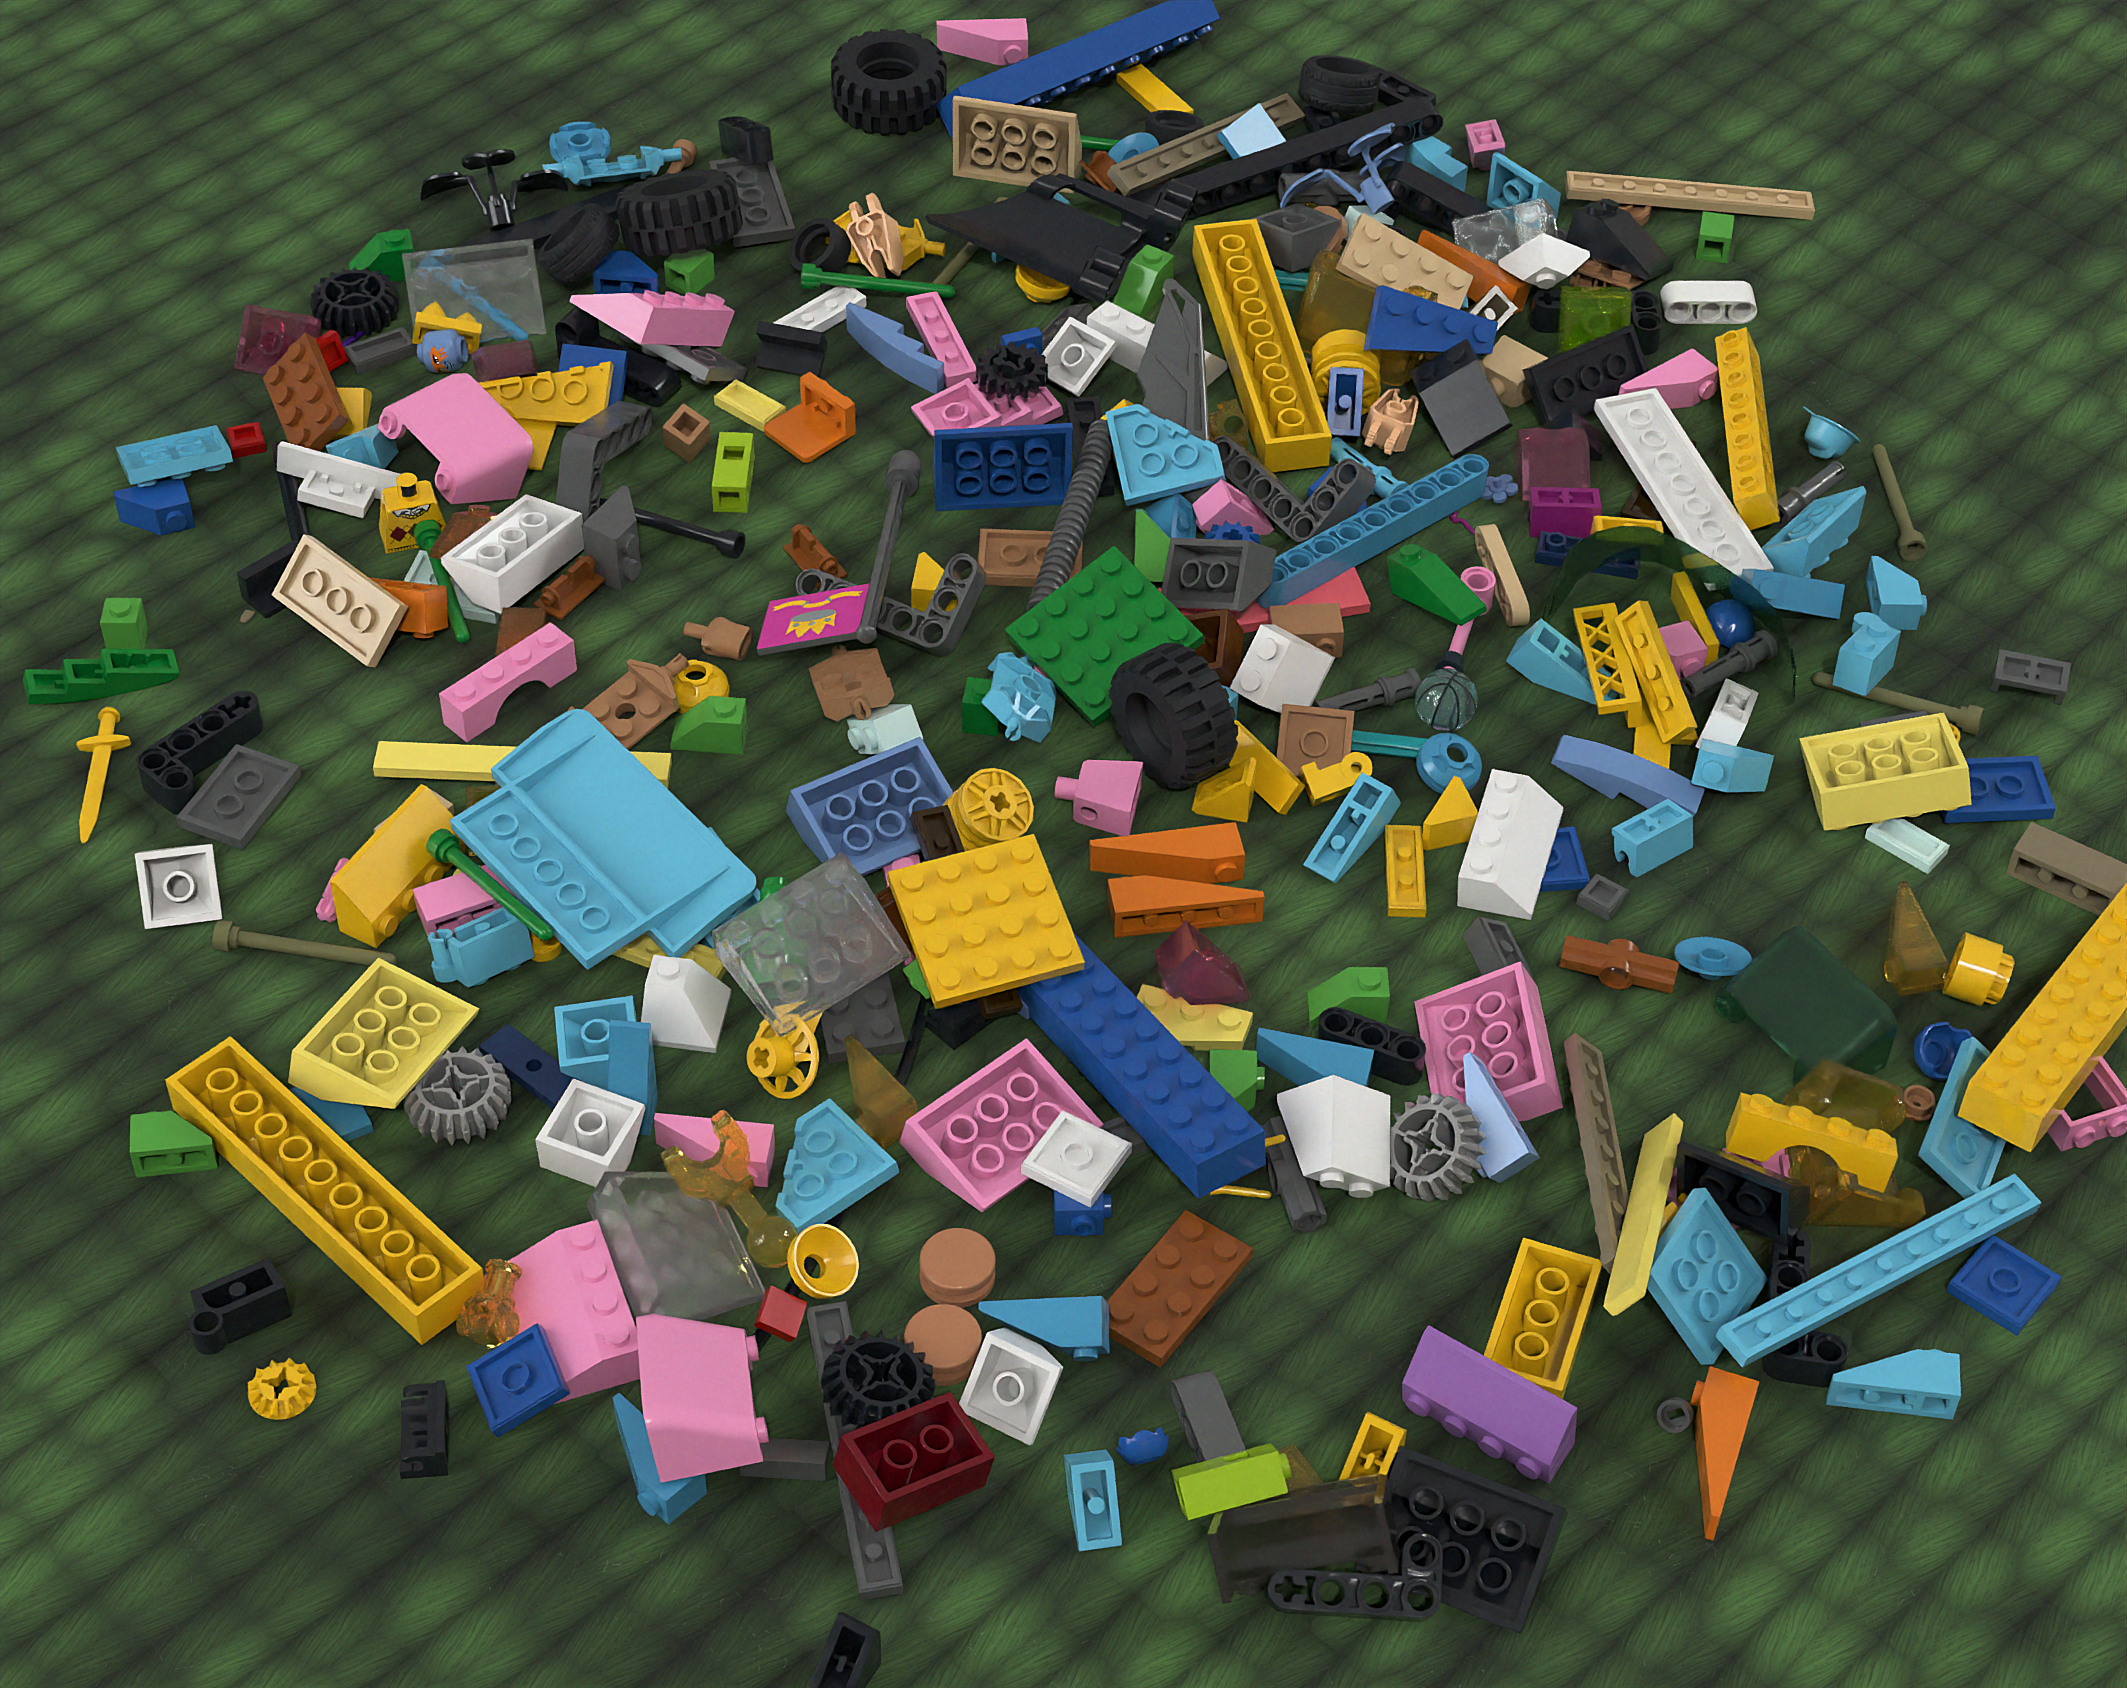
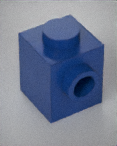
M1054 1190V1235H1077L1082 1237L1103 1235L1104 1218H1111V1194H1103L1102 1192L1090 1208Z

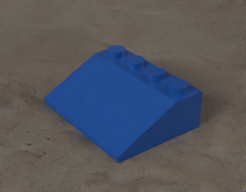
M1072 423L934 430L932 467L936 511L1062 505L1072 478Z

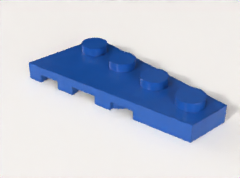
M1381 285L1376 287L1363 351L1385 350L1389 352L1443 353L1463 340L1468 339L1479 356H1487L1492 354L1498 322Z

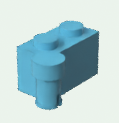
M1861 612L1855 614L1851 630L1854 634L1840 647L1832 685L1866 696L1893 668L1901 631L1889 627L1888 624L1882 622L1878 615Z
M504 907L455 928V938L449 929L436 930L438 939H436L434 932L428 935V941L434 958L431 966L434 978L438 982L446 983L458 980L468 988L478 986L487 982L490 977L503 971L514 970L523 962L534 958L528 928Z

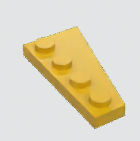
M611 361L599 363V366L587 368L584 366L571 367L568 371L556 373L547 371L537 373V376L525 378L516 376L479 382V384L500 405L504 403L509 404L513 408L515 420L576 427L608 407L614 365Z

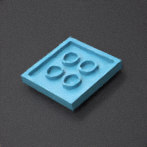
M217 425L116 447L119 461L130 485L137 484L139 487L153 485L158 482L157 479L171 476L172 479L185 478L192 474L191 471L205 468V471L220 470L226 467L225 463L233 462L231 450Z
M1697 1188L1691 1191L1657 1241L1647 1289L1701 1365L1714 1364L1724 1349L1722 1343L1716 1338L1720 1326L1747 1313L1768 1278L1707 1189Z

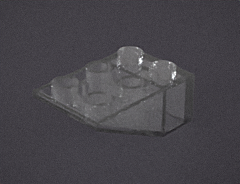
M1544 198L1452 221L1455 245L1499 265L1498 261L1541 233L1558 239L1554 210Z

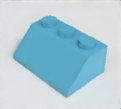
M1864 486L1813 500L1771 538L1761 549L1774 567L1773 572L1810 578V572L1814 568L1825 564L1830 559L1829 554L1832 551L1846 545L1849 541L1847 537L1859 525L1866 496Z

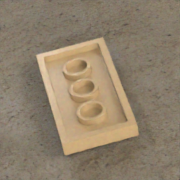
M1362 213L1357 218L1336 266L1338 271L1375 292L1376 287L1384 285L1459 310L1474 277L1365 213Z
M304 534L272 593L273 597L366 666L376 668L408 608L406 604L313 536Z

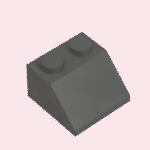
M1300 203L1251 218L1257 219L1272 264L1284 268L1285 271L1290 273H1299L1303 271V268L1317 264L1340 227L1339 219Z
M622 485L582 524L585 556L589 555L595 560L594 573L605 578L604 584L619 591H622L631 581H634L639 576L642 568L634 507L629 487Z

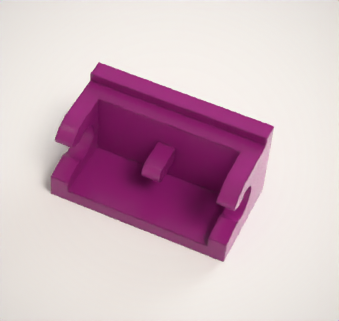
M1530 487L1528 520H1530L1529 537H1540V532L1544 531L1550 533L1559 532L1564 535L1580 538H1591L1590 532L1593 518L1596 515L1601 516L1602 506L1599 489Z

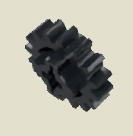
M1009 341L1006 346L996 343L995 350L987 347L985 348V355H978V363H976L978 385L986 386V393L996 391L997 398L1003 397L1004 394L1009 395L1011 400H1014L1018 395L1028 398L1029 391L1037 394L1039 393V386L1045 387L1046 378H1048V364L1045 363L1046 357L1045 355H1038L1037 348L1027 350L1026 343L1021 344L1019 347H1015L1013 341Z

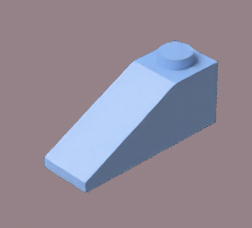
M1469 1052L1463 1056L1466 1105L1472 1109L1473 1115L1482 1122L1478 1129L1483 1131L1487 1137L1479 1143V1145L1485 1148L1487 1153L1477 1157L1476 1161L1483 1168L1477 1171L1483 1178L1488 1176L1490 1179L1502 1183L1540 1157L1483 1061Z

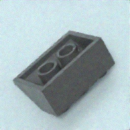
M1171 538L1161 593L1176 608L1200 610L1228 608L1230 611L1242 612L1271 585L1277 550L1250 540Z

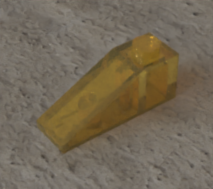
M1901 881L1898 884L1892 906L1887 955L1884 962L1885 977L1888 982L1893 983L1899 997L1940 990L1943 987L1949 963L1907 881Z
M850 1034L845 1037L854 1103L859 1117L855 1119V1123L882 1149H885L901 1139L906 1120L919 1112L915 1098Z

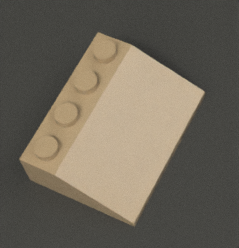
M961 96L953 97L954 176L1026 187L1037 178L1048 174L1056 176L1061 173L1079 180L1082 167L1079 163L1082 160V143L1077 114ZM1068 188L1059 191L1074 194V191Z

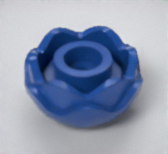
M1162 1427L1156 1428L1154 1433L1141 1430L1133 1437H1120L1118 1441L1119 1447H1116V1450L1120 1457L1131 1466L1148 1463L1164 1457L1168 1449L1169 1436L1164 1433Z

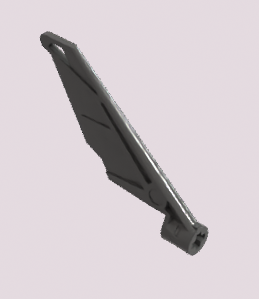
M1169 278L1164 282L1162 290L1165 297L1136 375L1145 394L1142 406L1149 409L1150 413L1163 420L1168 419L1189 430L1190 434L1211 442L1201 305L1176 280ZM1174 292H1177L1185 300L1182 314L1172 295ZM1213 485L1179 494L1193 504Z

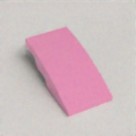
M969 378L911 406L912 412L933 439L934 430L1039 425L1063 415L1061 404L1046 386H1039V393L1037 394L1029 391L1028 398L1018 395L1014 400H1011L1007 394L997 398L996 391L986 393V386H979L978 383L974 385Z

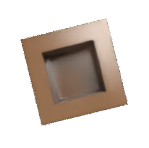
M684 403L662 427L663 445L688 463H691L710 441V421Z

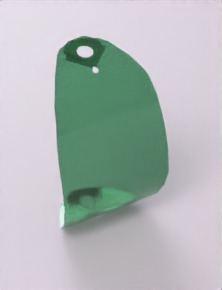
M1619 526L1596 531L1577 542L1568 552L1552 591L1547 598L1542 619L1548 624L1577 581L1586 573L1612 563L1625 561L1657 562L1678 572L1685 571L1688 576L1701 584H1710L1716 589L1713 591L1728 600L1734 599L1745 605L1753 616L1758 618L1777 636L1784 646L1793 675V702L1795 701L1797 663L1781 617L1755 587L1684 541L1643 526Z

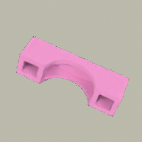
M550 622L439 693L444 725L465 742H468L495 724L498 711L505 699L522 684L539 680L551 688L576 672L574 640Z

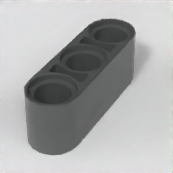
M1213 1370L1170 1380L1172 1402L1196 1463L1246 1450Z

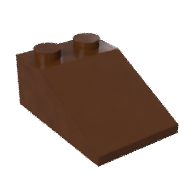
M1228 608L1185 615L1204 635L1205 642L1195 649L1196 655L1202 656L1209 663L1208 667L1217 673L1221 685L1230 688L1241 666L1243 629Z

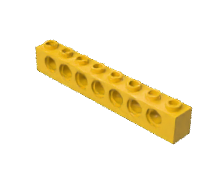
M1747 327L1715 337L1733 501L1740 517L1750 531L1779 522L1780 517L1760 359Z

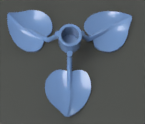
M1389 123L1362 136L1350 146L1348 150L1349 156L1353 157L1362 152L1366 162V166L1361 169L1359 175L1365 177L1371 174V177L1359 185L1362 189L1360 193L1332 171H1323L1320 168L1294 182L1285 192L1280 208H1284L1287 202L1294 196L1325 178H1331L1355 196L1359 203L1365 200L1373 214L1388 208L1395 200L1382 179H1380L1378 170L1392 166L1398 161H1404L1405 147L1402 143H1397L1380 153L1373 161L1370 159L1369 150L1370 147L1387 138L1394 131L1395 124Z

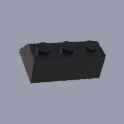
M1680 1141L1677 1145V1198L1684 1192L1689 1196L1693 1189L1706 1188L1730 1223L1786 1246L1789 1244L1809 1215L1811 1186L1766 1169L1759 1164L1731 1155L1722 1149L1714 1148L1701 1142Z

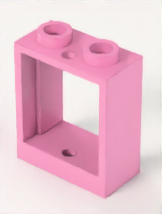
M2102 1056L2084 1083L2105 1111L2072 1121L2063 1109L2047 1130L2061 1152L2074 1147L2084 1148L2096 1140L2108 1136L2118 1137L2127 1132V1089Z

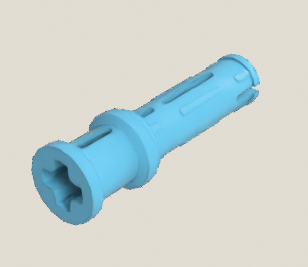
M1335 437L1332 439L1330 451L1332 459L1340 462L1343 459L1351 458L1374 473L1376 484L1371 493L1372 495H1379L1385 499L1409 486L1405 481H1398L1394 478L1388 468L1371 463L1341 438Z

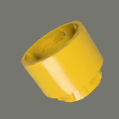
M1965 932L1950 963L1943 986V994L1981 1007L1984 1001L1993 1005L1999 1003L2013 971V957L2003 953V945Z

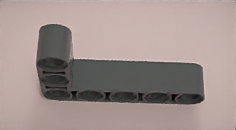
M616 401L566 433L561 448L556 505L582 513L583 523L599 509L603 464L647 436L653 417L651 407Z
M1219 436L1211 441L1218 445L1225 476L1292 539L1299 543H1303L1353 516L1375 488L1376 478L1374 473L1357 461L1346 458L1335 465L1309 499L1304 502L1247 448L1227 436Z
M961 553L955 555L948 562L925 612L883 596L881 603L882 611L878 616L876 632L933 656H948L956 648L984 588L986 572L969 554ZM813 568L801 572L795 583L796 590L800 596L810 594L813 585L820 582L821 588L818 592L858 586ZM973 568L970 577L960 580L961 574L965 569ZM958 599L955 609L947 612L945 610L947 604L952 600ZM907 619H912L910 628L901 631L902 623ZM938 631H943L941 640L932 644V636Z

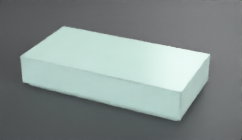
M1901 817L1872 824L1867 829L1865 835L1867 840L1926 874H1929L1947 855L1950 846Z

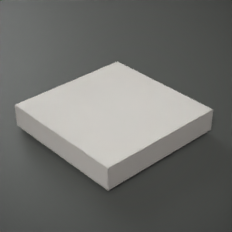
M1062 1110L1021 1164V1174L1091 1208L1131 1154L1132 1143Z

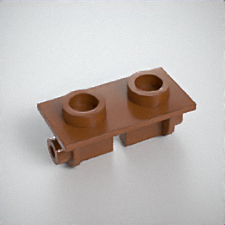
M1096 151L1089 164L1082 160L1079 161L1088 171L1085 177L1097 187L1101 185L1106 190L1123 195L1107 175L1110 167L1117 163L1106 151Z
M797 524L792 528V542L784 545L783 549L802 571L813 568L840 579L848 576V573L841 567L835 556L831 555L819 540L811 534V529L807 525ZM821 582L815 584L818 589L821 588Z
M589 555L578 557L576 563L567 570L566 575L562 574L550 586L543 588L542 595L533 604L534 607L562 620L605 581L604 577L594 573L595 560Z

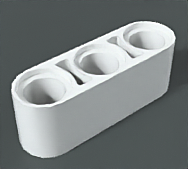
M1672 281L1663 286L1660 292L1665 318L1667 321L1675 324H1743L1752 321L1757 314L1753 289L1745 281Z

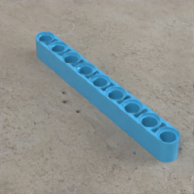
M1475 454L1462 456L1275 557L1271 585L1256 598V602L1268 609L1269 606L1286 605L1481 498L1486 487L1489 469L1488 461L1484 457Z

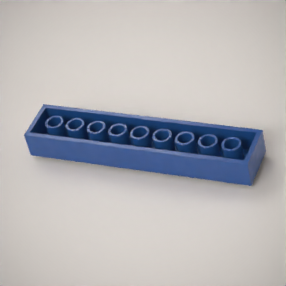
M1169 0L958 86L940 100L936 107L950 137L953 138L954 96L1027 107L1037 104L1038 107L1054 101V97L1060 94L1063 97L1078 91L1080 86L1085 84L1088 87L1102 81L1104 76L1111 74L1113 77L1117 73L1127 70L1128 66L1145 64L1152 60L1153 56L1159 54L1161 57L1169 54L1181 44L1184 47L1200 40L1199 37L1213 30L1211 25L1221 18L1212 0Z
M1075 933L1074 936L1085 961L1084 970L1017 987L1020 999L1028 1006L1031 1019L1198 1199L1266 1165L1265 1130Z

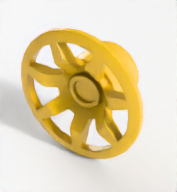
M779 1013L769 1017L760 1026L754 1041L748 1047V1067L758 1077L764 1089L773 1096L782 1099H792L802 1095L812 1085L819 1064L818 1045L811 1028L804 1020L794 1014ZM784 1020L791 1021L798 1026L787 1039L785 1038L788 1031ZM776 1023L775 1036L765 1037L770 1027ZM804 1035H806L809 1041L811 1053L798 1052L795 1049L803 1040ZM811 1061L806 1079L802 1071L795 1067L796 1062ZM786 1075L791 1077L799 1086L797 1089L791 1092L784 1091L788 1081ZM767 1077H775V1078H776V1080H775V1085H776V1087H775L773 1084H771V1082L769 1081V1079H768Z

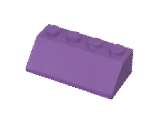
M1429 1325L1427 1326L1402 1382V1400L1413 1413L1421 1417L1428 1415L1439 1421L1450 1434L1459 1438L1465 1436L1478 1443L1480 1449L1487 1455L1497 1459L1502 1457L1515 1464L1517 1470L1524 1476L1534 1480L1539 1478L1549 1484L1575 1444L1577 1407Z

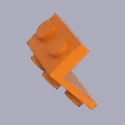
M811 372L800 377L801 403L764 426V434L804 463L813 461L856 434L855 403Z

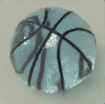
M1443 668L1431 672L1419 683L1415 694V706L1419 717L1432 729L1434 728V730L1442 732L1462 728L1474 717L1478 705L1477 690L1473 682L1461 671L1459 672L1451 668Z

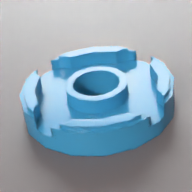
M591 122L568 123L559 127L558 133L554 134L553 132L550 136V153L558 163H562L564 159L574 154H579L583 166H586V161L606 159L611 152V137L606 129L603 127L602 130L598 129L596 124Z

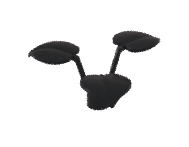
M495 149L486 153H470L463 156L461 160L463 167L468 170L487 167L492 195L487 198V203L478 190L474 177L462 175L460 172L441 173L425 178L422 182L420 197L421 201L434 194L469 185L482 207L483 216L488 218L489 229L491 231H499L515 225L512 211H516L515 200L517 192L552 188L568 191L565 177L556 170L533 171L521 175L520 180L512 182L510 200H508L505 194H498L493 166L511 163L516 158L515 152L510 149Z

